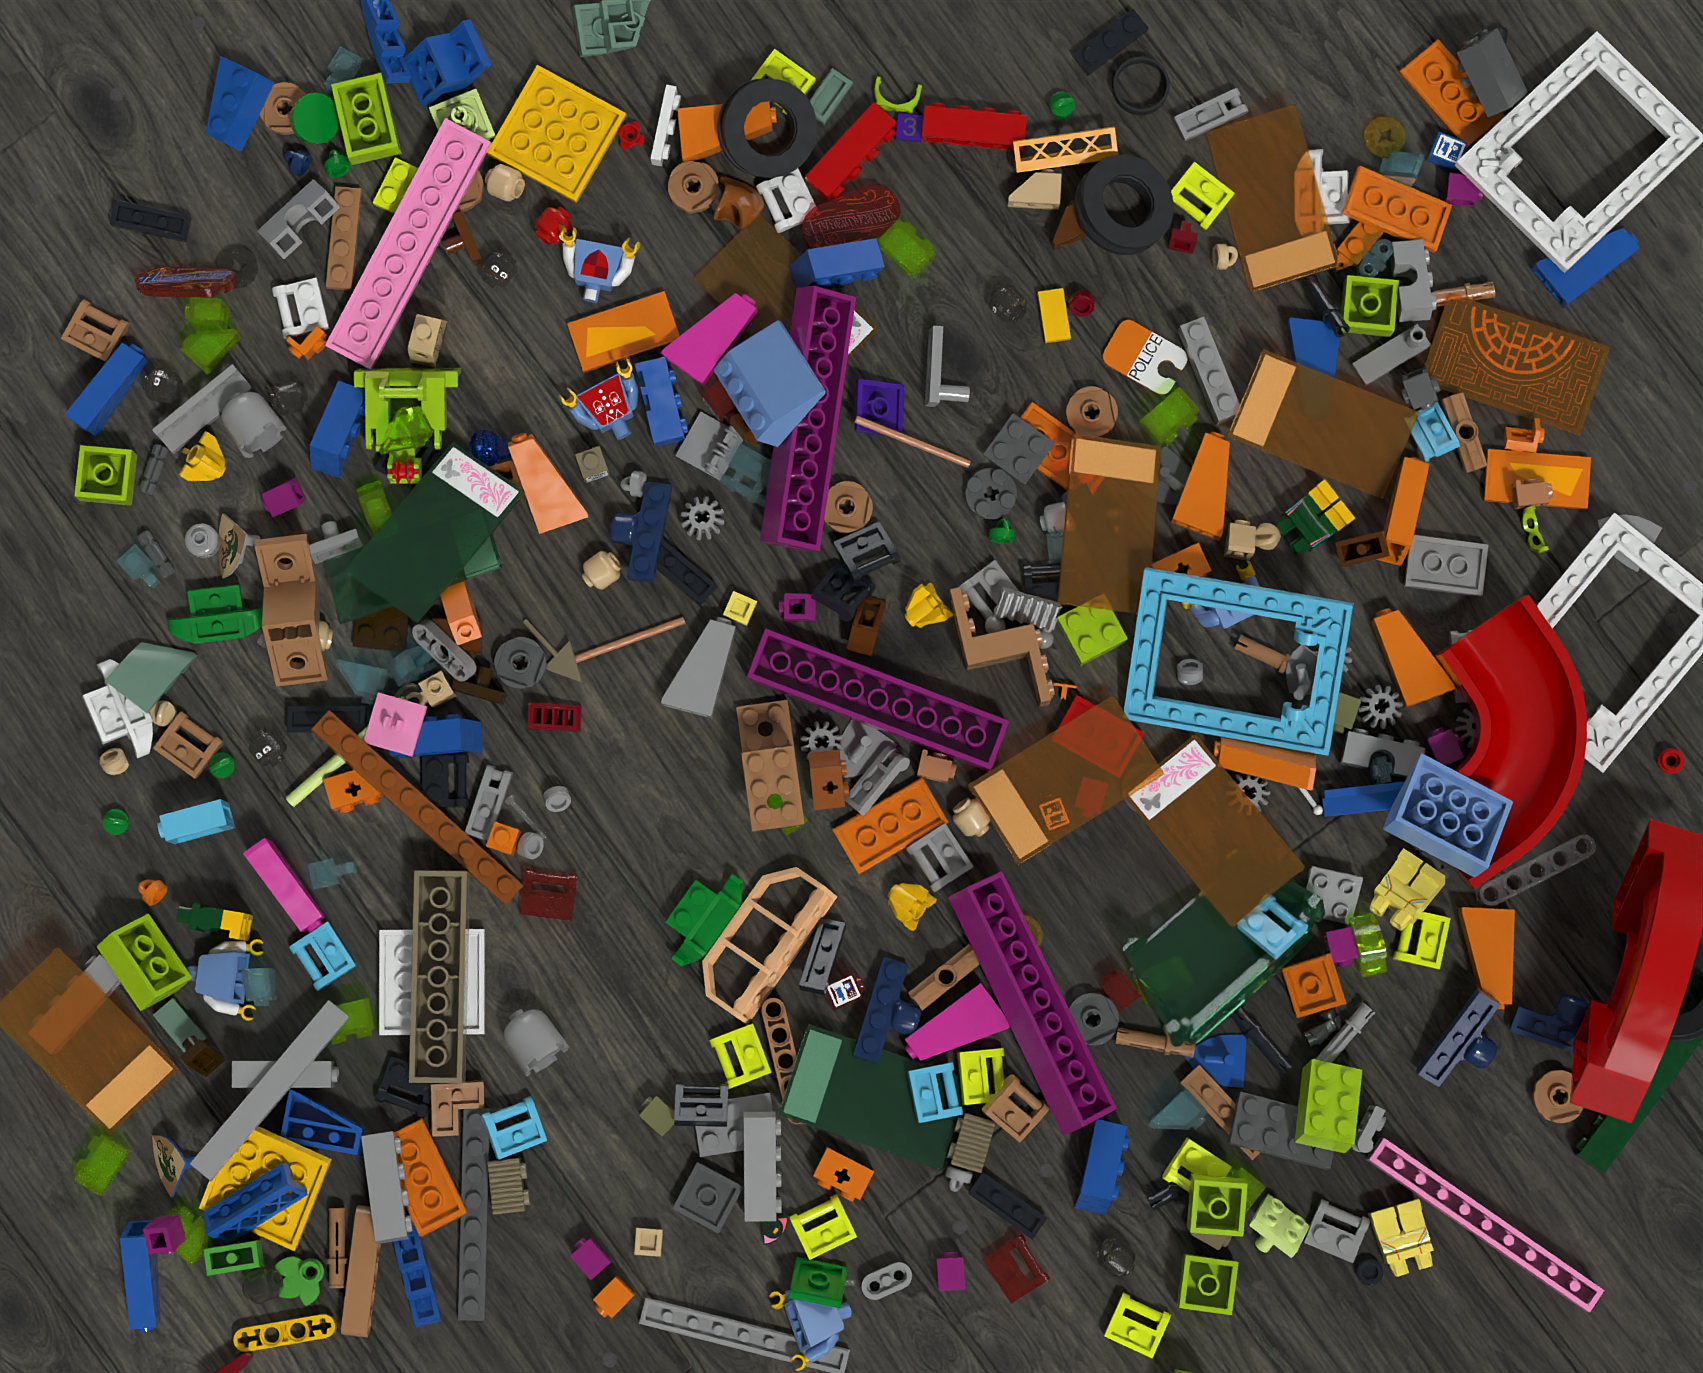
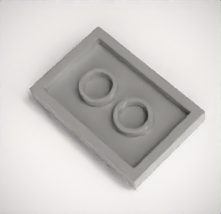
M1414 535L1407 556L1404 587L1481 597L1483 596L1488 545Z
M765 1093L728 1099L727 1127L695 1126L700 1157L744 1150V1112H773L771 1094Z

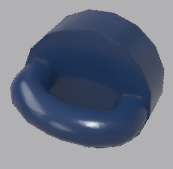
M299 150L297 153L288 151L285 154V161L290 167V172L301 177L309 168L311 156L303 150Z

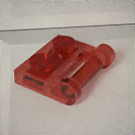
M526 868L520 915L572 921L578 874L570 873L569 876L534 872V869ZM533 882L562 885L568 886L567 894L532 890Z
M1020 1234L982 1258L1010 1304L1051 1279L1047 1272H1043L1025 1243L1027 1240L1023 1234ZM1014 1248L1018 1250L1035 1278L1029 1283L1009 1253Z

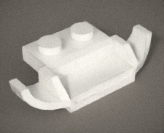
M1323 149L1308 150L1300 160L1295 171V222L1303 238L1322 233L1324 225L1349 223V217L1341 214L1349 192V172H1323Z
M109 659L96 665L106 681L119 663ZM105 682V687L82 696L102 744L127 735L128 739H131L137 758L150 753L153 721L149 713L144 712L107 682Z

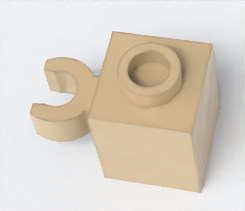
M440 671L418 683L422 692H412L406 696V699L410 701L413 698H418L420 705L425 706L429 702L431 707L435 709L457 696L445 674Z

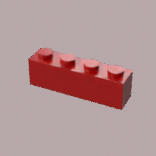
M873 102L805 176V183L827 202L832 198L838 199L846 189L844 185L850 179L854 181L863 170L861 168L867 160L872 162L880 152L878 148L884 142L888 144L895 137L897 122Z
M931 103L930 106L925 105L921 142L1014 151L1013 141L1025 139L1027 116L1013 110L1006 113H996V110L992 108H982L981 111H976L964 105H958L956 108H946L944 104ZM1019 146L1020 152H1023L1024 146Z

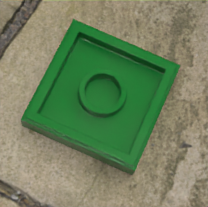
M797 1257L788 1298L841 1309L848 1267Z

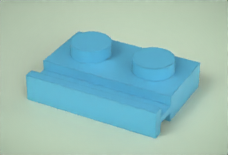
M1438 402L1428 409L1415 412L1409 418L1407 416L1403 418L1425 462H1428L1429 458L1438 457L1460 447L1459 440Z

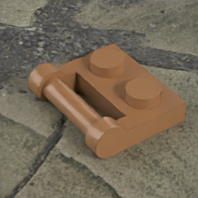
M82 300L61 339L106 363L115 352L122 337L128 331L130 323L123 319L119 321L92 307L90 302ZM87 315L114 329V332L111 336L82 320Z
M181 711L153 749L197 779L209 763L211 757L222 747L224 741L219 737L214 738L189 720L188 715ZM179 728H184L208 746L206 751L202 752L177 734Z
M1012 1074L1004 1080L1003 1086L987 1102L982 1110L1018 1142H1021L1047 1114L1049 1106L1044 1100H1039L1022 1086L1020 1080ZM1013 1092L1033 1108L1029 1115L1008 1098Z

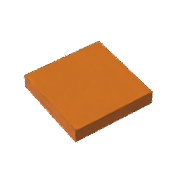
M1331 953L1281 968L1297 1018L1347 1004Z

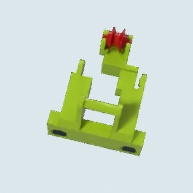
M358 368L354 371V387H365L366 449H373V429H376V451H389L387 478L390 484L422 483L421 458H415L417 443H397V422H391L390 398H418V401H421L422 429H434L435 449H441L442 430L447 428L446 387H458L461 384V368ZM390 386H418V388H390Z

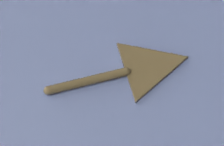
M524 619L523 623L554 656L547 664L546 670L582 682L570 641L557 652L527 619Z

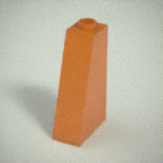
M770 101L759 103L748 113L744 125L747 141L771 132L772 123H777L775 107L770 108ZM723 104L678 109L683 162H696L722 151L718 139L717 123Z
M1211 432V434L1205 433L1171 523L1219 541L1223 534L1230 442L1225 440L1226 437L1224 435Z
M526 433L513 436L511 438L512 441L508 442V448L539 534L587 518L586 507L532 434L527 436Z
M1404 457L1398 471L1383 529L1390 556L1376 560L1398 566L1402 565L1412 545L1430 463L1423 462L1416 457Z
M456 553L432 561L431 564L447 620L456 644L460 645L482 637L473 597Z
M1388 608L1375 613L1377 618H1374L1371 624L1399 694L1400 701L1403 702V709L1456 689L1452 680L1399 610L1391 612V609Z
M1220 736L1219 741L1214 742L1213 756H1218V767L1306 790H1313L1316 773L1315 753Z
M1458 908V915L1477 988L1498 1000L1501 1004L1498 1009L1504 1010L1505 1005L1512 1004L1515 910Z

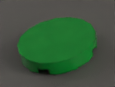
M315 92L302 95L295 101L292 112H290V123L292 130L299 139L315 145L328 142L336 135L340 121L336 104L331 98L325 94Z

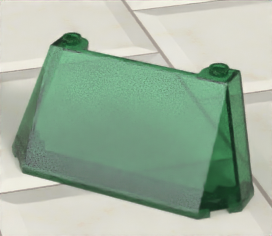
M1234 849L1229 855L1226 854L1219 860L1217 868L1218 877L1148 939L1138 935L1130 937L1125 942L1124 947H1122L1125 962L1174 1047L1182 1046L1183 1042L1187 1041L1190 1044L1200 1042L1311 942L1314 936L1311 930L1315 922H1321L1325 915L1323 899L1320 896L1308 891L1239 850ZM1267 893L1273 895L1276 898V902L1296 919L1303 920L1308 924L1306 932L1276 960L1240 931L1237 923L1259 904L1262 897ZM1268 910L1264 913L1287 933L1292 930L1290 926L1272 911Z

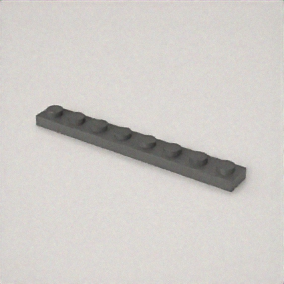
M491 1108L464 1109L461 1198L468 1213L461 1216L458 1320L485 1321L490 1139L483 1125L481 1115L487 1112L491 1114Z

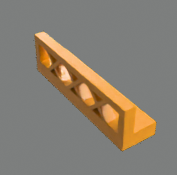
M1115 127L1013 141L1015 158L1013 160L1017 173L1101 161L1107 157L1118 155ZM1110 134L1111 145L1097 147L1093 144L1099 135ZM1093 136L1090 141L1085 137ZM1075 138H1082L1088 143L1084 149L1072 151L1068 148ZM1061 140H1068L1065 145L1060 142ZM1055 141L1062 146L1059 153L1046 154L1042 151L1049 142ZM1043 143L1040 148H1038L1036 145H1034V144ZM1030 145L1037 150L1034 156L1020 158L1019 146Z

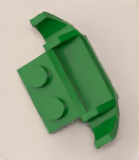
M240 584L188 590L191 616L178 619L167 618L170 634L183 641L197 644L245 638L262 627L263 607L251 610L249 608L244 609Z
M732 874L717 895L695 880L665 922L686 937L684 943L671 958L680 966H685L708 954L740 908L743 890L742 880Z

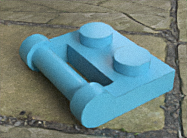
M1270 893L1265 894L1260 903L1237 923L1240 931L1275 960L1299 939L1308 928L1307 923L1296 919L1276 902V898ZM1268 910L1272 911L1290 926L1292 930L1287 933L1264 913Z
M329 922L321 925L289 947L293 954L296 953L313 979V986L316 991L325 988L331 982L357 966ZM309 944L312 945L329 972L324 977L305 949Z
M953 1062L907 1071L917 1123L963 1114L962 1106L959 1107L952 1073L954 1070ZM938 1073H942L949 1106V1109L946 1110L942 1108L936 1078Z
M530 1096L522 1099L521 1103L492 1114L487 1112L481 1115L496 1159H502L547 1141L535 1104ZM527 1112L529 1119L497 1131L495 1123Z

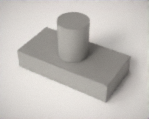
M334 521L326 522L321 526L325 540L309 545L312 560L315 564L364 547L356 529L339 534L337 524Z

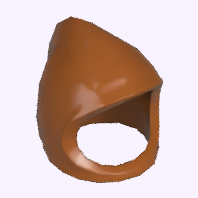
M722 176L719 180L724 184L725 188L715 210L713 220H726L735 225L739 230L743 229L757 219L763 211V197L753 187Z

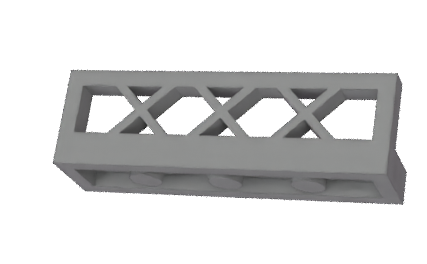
M232 364L152 430L168 449L175 454L222 415L229 397L235 393L251 392L253 388Z

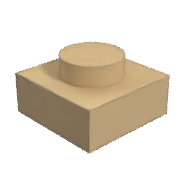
M636 1228L634 1255L661 1257L663 1230Z

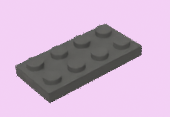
M1244 1092L1238 1093L1228 1144L1325 1170L1331 1169L1334 1151L1294 1143L1298 1113L1297 1106Z

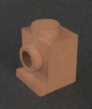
M1539 479L1525 480L1524 485H1521V480H1515L1511 484L1514 509H1524L1534 505L1535 507L1546 506L1550 503L1549 499L1553 497L1551 483H1540Z
M923 749L917 777L947 783L948 778L954 779L957 763L947 760L948 756L933 752L932 756H927L928 750Z

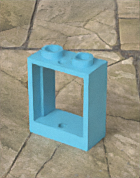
M221 799L160 815L161 822L157 823L160 837L173 844L235 828L230 805Z

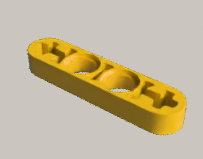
M319 1314L255 1325L238 1330L234 1335L233 1342L238 1350L248 1352L324 1339L335 1333L337 1322L332 1315ZM322 1318L325 1319L326 1323H331L327 1333H324L323 1329L313 1331L315 1336H310L311 1327L308 1320H312V1326L322 1323ZM295 1323H301L305 1326L306 1331L302 1338H296L291 1333V1328ZM270 1327H274L279 1331V1339L274 1343L269 1342L265 1337V1332ZM256 1329H260V1340L263 1345H258L259 1340L249 1342V1347H246L245 1343H240V1338L244 1336V1332H247L248 1336L258 1335Z

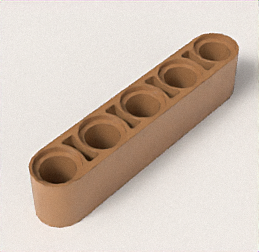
M770 998L762 1005V1015L785 1107L789 1094L785 1091L784 1085L787 1080L794 1079L799 1062L784 1003L777 998ZM772 1002L778 1003L781 1007V1013L777 1017H769L767 1015L766 1008ZM777 1028H783L787 1032V1039L782 1043H777L772 1038L773 1031ZM784 1053H788L793 1057V1065L788 1069L780 1067L778 1063L779 1057ZM786 1113L791 1123L802 1124L806 1121L804 1119L795 1120L790 1114Z
M357 1205L341 1325L342 1335L368 1338L370 1333L381 1243L377 1244L375 1241L371 1206Z

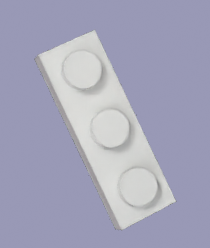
M666 85L651 154L652 165L662 166L663 159L668 160L671 145L667 144L668 136L674 134L676 120L672 119L674 110L678 111L681 101V95H677L676 86Z

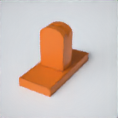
M1053 683L1054 686H1062L1060 699L1064 698V700H1066L1067 687L1077 688L1076 685Z

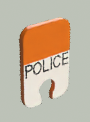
M1125 320L1120 323L1103 353V361L1107 366L1159 395L1169 393L1176 381L1160 376L1157 369L1158 365L1163 361H1168L1176 369L1182 371L1188 359L1186 352L1182 348L1132 320Z

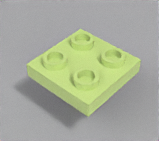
M477 89L429 107L438 131L446 118L486 140L496 137Z
M1269 1194L1262 1200L1249 1224L1250 1227L1261 1234L1255 1241V1245L1259 1250L1266 1253L1275 1245L1291 1258L1298 1251L1310 1227L1301 1216L1295 1215L1280 1200L1273 1198Z

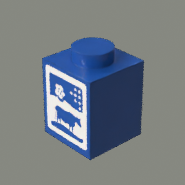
M1439 132L1435 137L1426 161L1455 172L1457 169L1455 164L1467 152L1465 149L1468 143Z

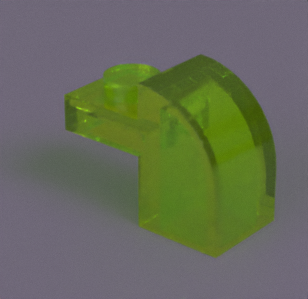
M381 480L357 488L360 505L376 541L380 542L401 533Z
M1369 913L1348 918L1349 927H1352L1358 951V965L1361 977L1387 972L1386 947L1375 914Z
M174 1206L166 1215H180L183 1230L186 1232V1240L175 1252L191 1266L196 1265L204 1256L203 1249L210 1248L213 1238L206 1235L203 1216L194 1221L195 1215L187 1207L182 1206L180 1208L179 1206Z

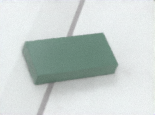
M833 68L810 99V103L815 111L816 120L824 126L853 85L851 80Z
M172 998L153 1014L155 1019L184 1053L186 1050L182 1043L186 1038L194 1035L198 1040L205 1041L207 1039L206 1035L175 998Z

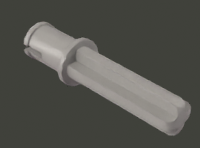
M1362 1002L1361 1006L1349 1020H1344L1346 1024L1315 1060L1332 1063L1357 1033H1362L1360 1030L1375 1012Z

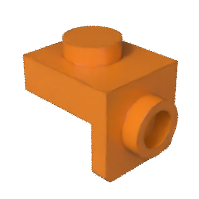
M316 326L301 345L288 336L286 338L287 343L290 345L288 350L298 359L303 356L309 360L315 352L318 354L324 349L327 342L325 340L328 336Z
M1534 418L1532 430L1506 427L1504 433L1505 449H1510L1514 452L1527 451L1536 453L1538 443H1543L1545 429L1541 428L1540 419Z

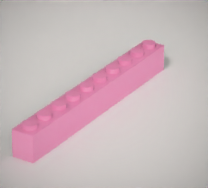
M1379 1138L1366 1157V1160L1582 1310L1591 1312L1605 1291L1385 1138Z

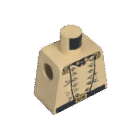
M419 314L416 315L408 345L411 363L436 368L447 321Z

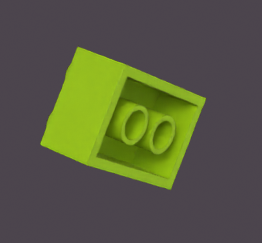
M382 73L331 84L347 156L352 165L402 154Z
M149 913L110 933L97 946L140 1011L176 993L192 979V976Z
M1311 1059L1303 1067L1294 1143L1340 1153H1346L1355 1145L1362 1079L1361 1069Z

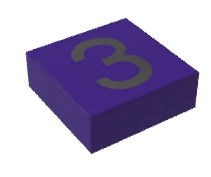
M898 113L896 140L921 143L924 115Z

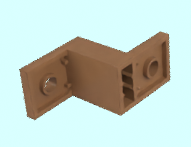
M307 534L255 540L254 547L264 585L262 629L276 687L327 681L328 672L319 636L320 591ZM289 558L292 562L283 564L279 559ZM299 657L302 658L304 661L301 663H295L291 659Z
M960 587L950 589L949 598L966 671L1027 657L1038 706L1049 705L1055 692L1052 680L1047 681L1045 675L1049 667L1046 655H1041L1039 649L1043 644L1040 629L1035 630L1034 624L973 637L976 631L973 618L968 619L966 613L970 608L967 593H962Z
M788 700L736 707L752 832L805 825ZM764 722H768L773 726L772 734L767 737L761 736L758 733L759 725ZM773 794L781 796L783 800L782 806L778 809H771L767 805L768 798Z

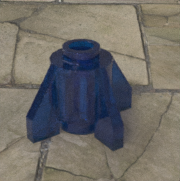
M480 430L474 433L463 453L483 468L496 465L499 458L502 460L512 457L508 444L490 430Z

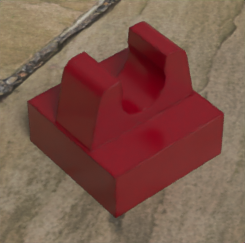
M1182 221L1180 230H1172L1168 249L1190 254L1194 253L1198 233L1191 232L1192 223Z

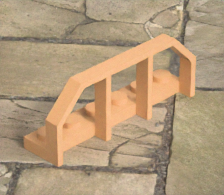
M797 867L763 875L702 961L706 996L748 1025L818 926L820 918H823L832 906L837 896ZM802 877L817 887V889L810 894L809 901L796 914L791 926L757 904L770 884ZM753 908L787 930L780 937L774 951L765 958L763 965L730 943V940ZM726 946L760 969L757 975L751 978L748 988L743 995L735 1001L733 1008L717 998L715 992L713 964Z

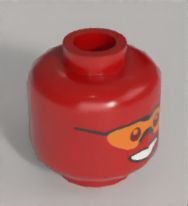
M548 207L535 221L534 227L536 231L534 233L542 242L549 246L551 244L559 245L562 242L560 236L562 228H565L564 233L566 236L572 230V224L569 221L571 216L562 207L558 209Z

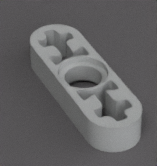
M426 619L414 626L412 633L415 641L456 680L465 681L475 674L476 665L473 659L434 622ZM440 645H443L447 649L448 656L443 654V652L440 649Z

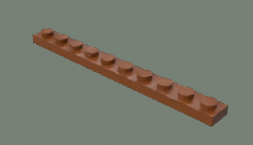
M330 710L311 729L320 740L465 871L469 872L476 881L504 906L523 887L516 878Z

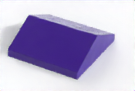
M857 379L855 418L860 416L903 434L905 385ZM854 423V431L869 435L886 436Z

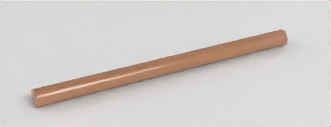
M860 416L855 418L854 423L966 468L970 465V460Z
M683 617L575 655L576 662L590 659L686 624Z

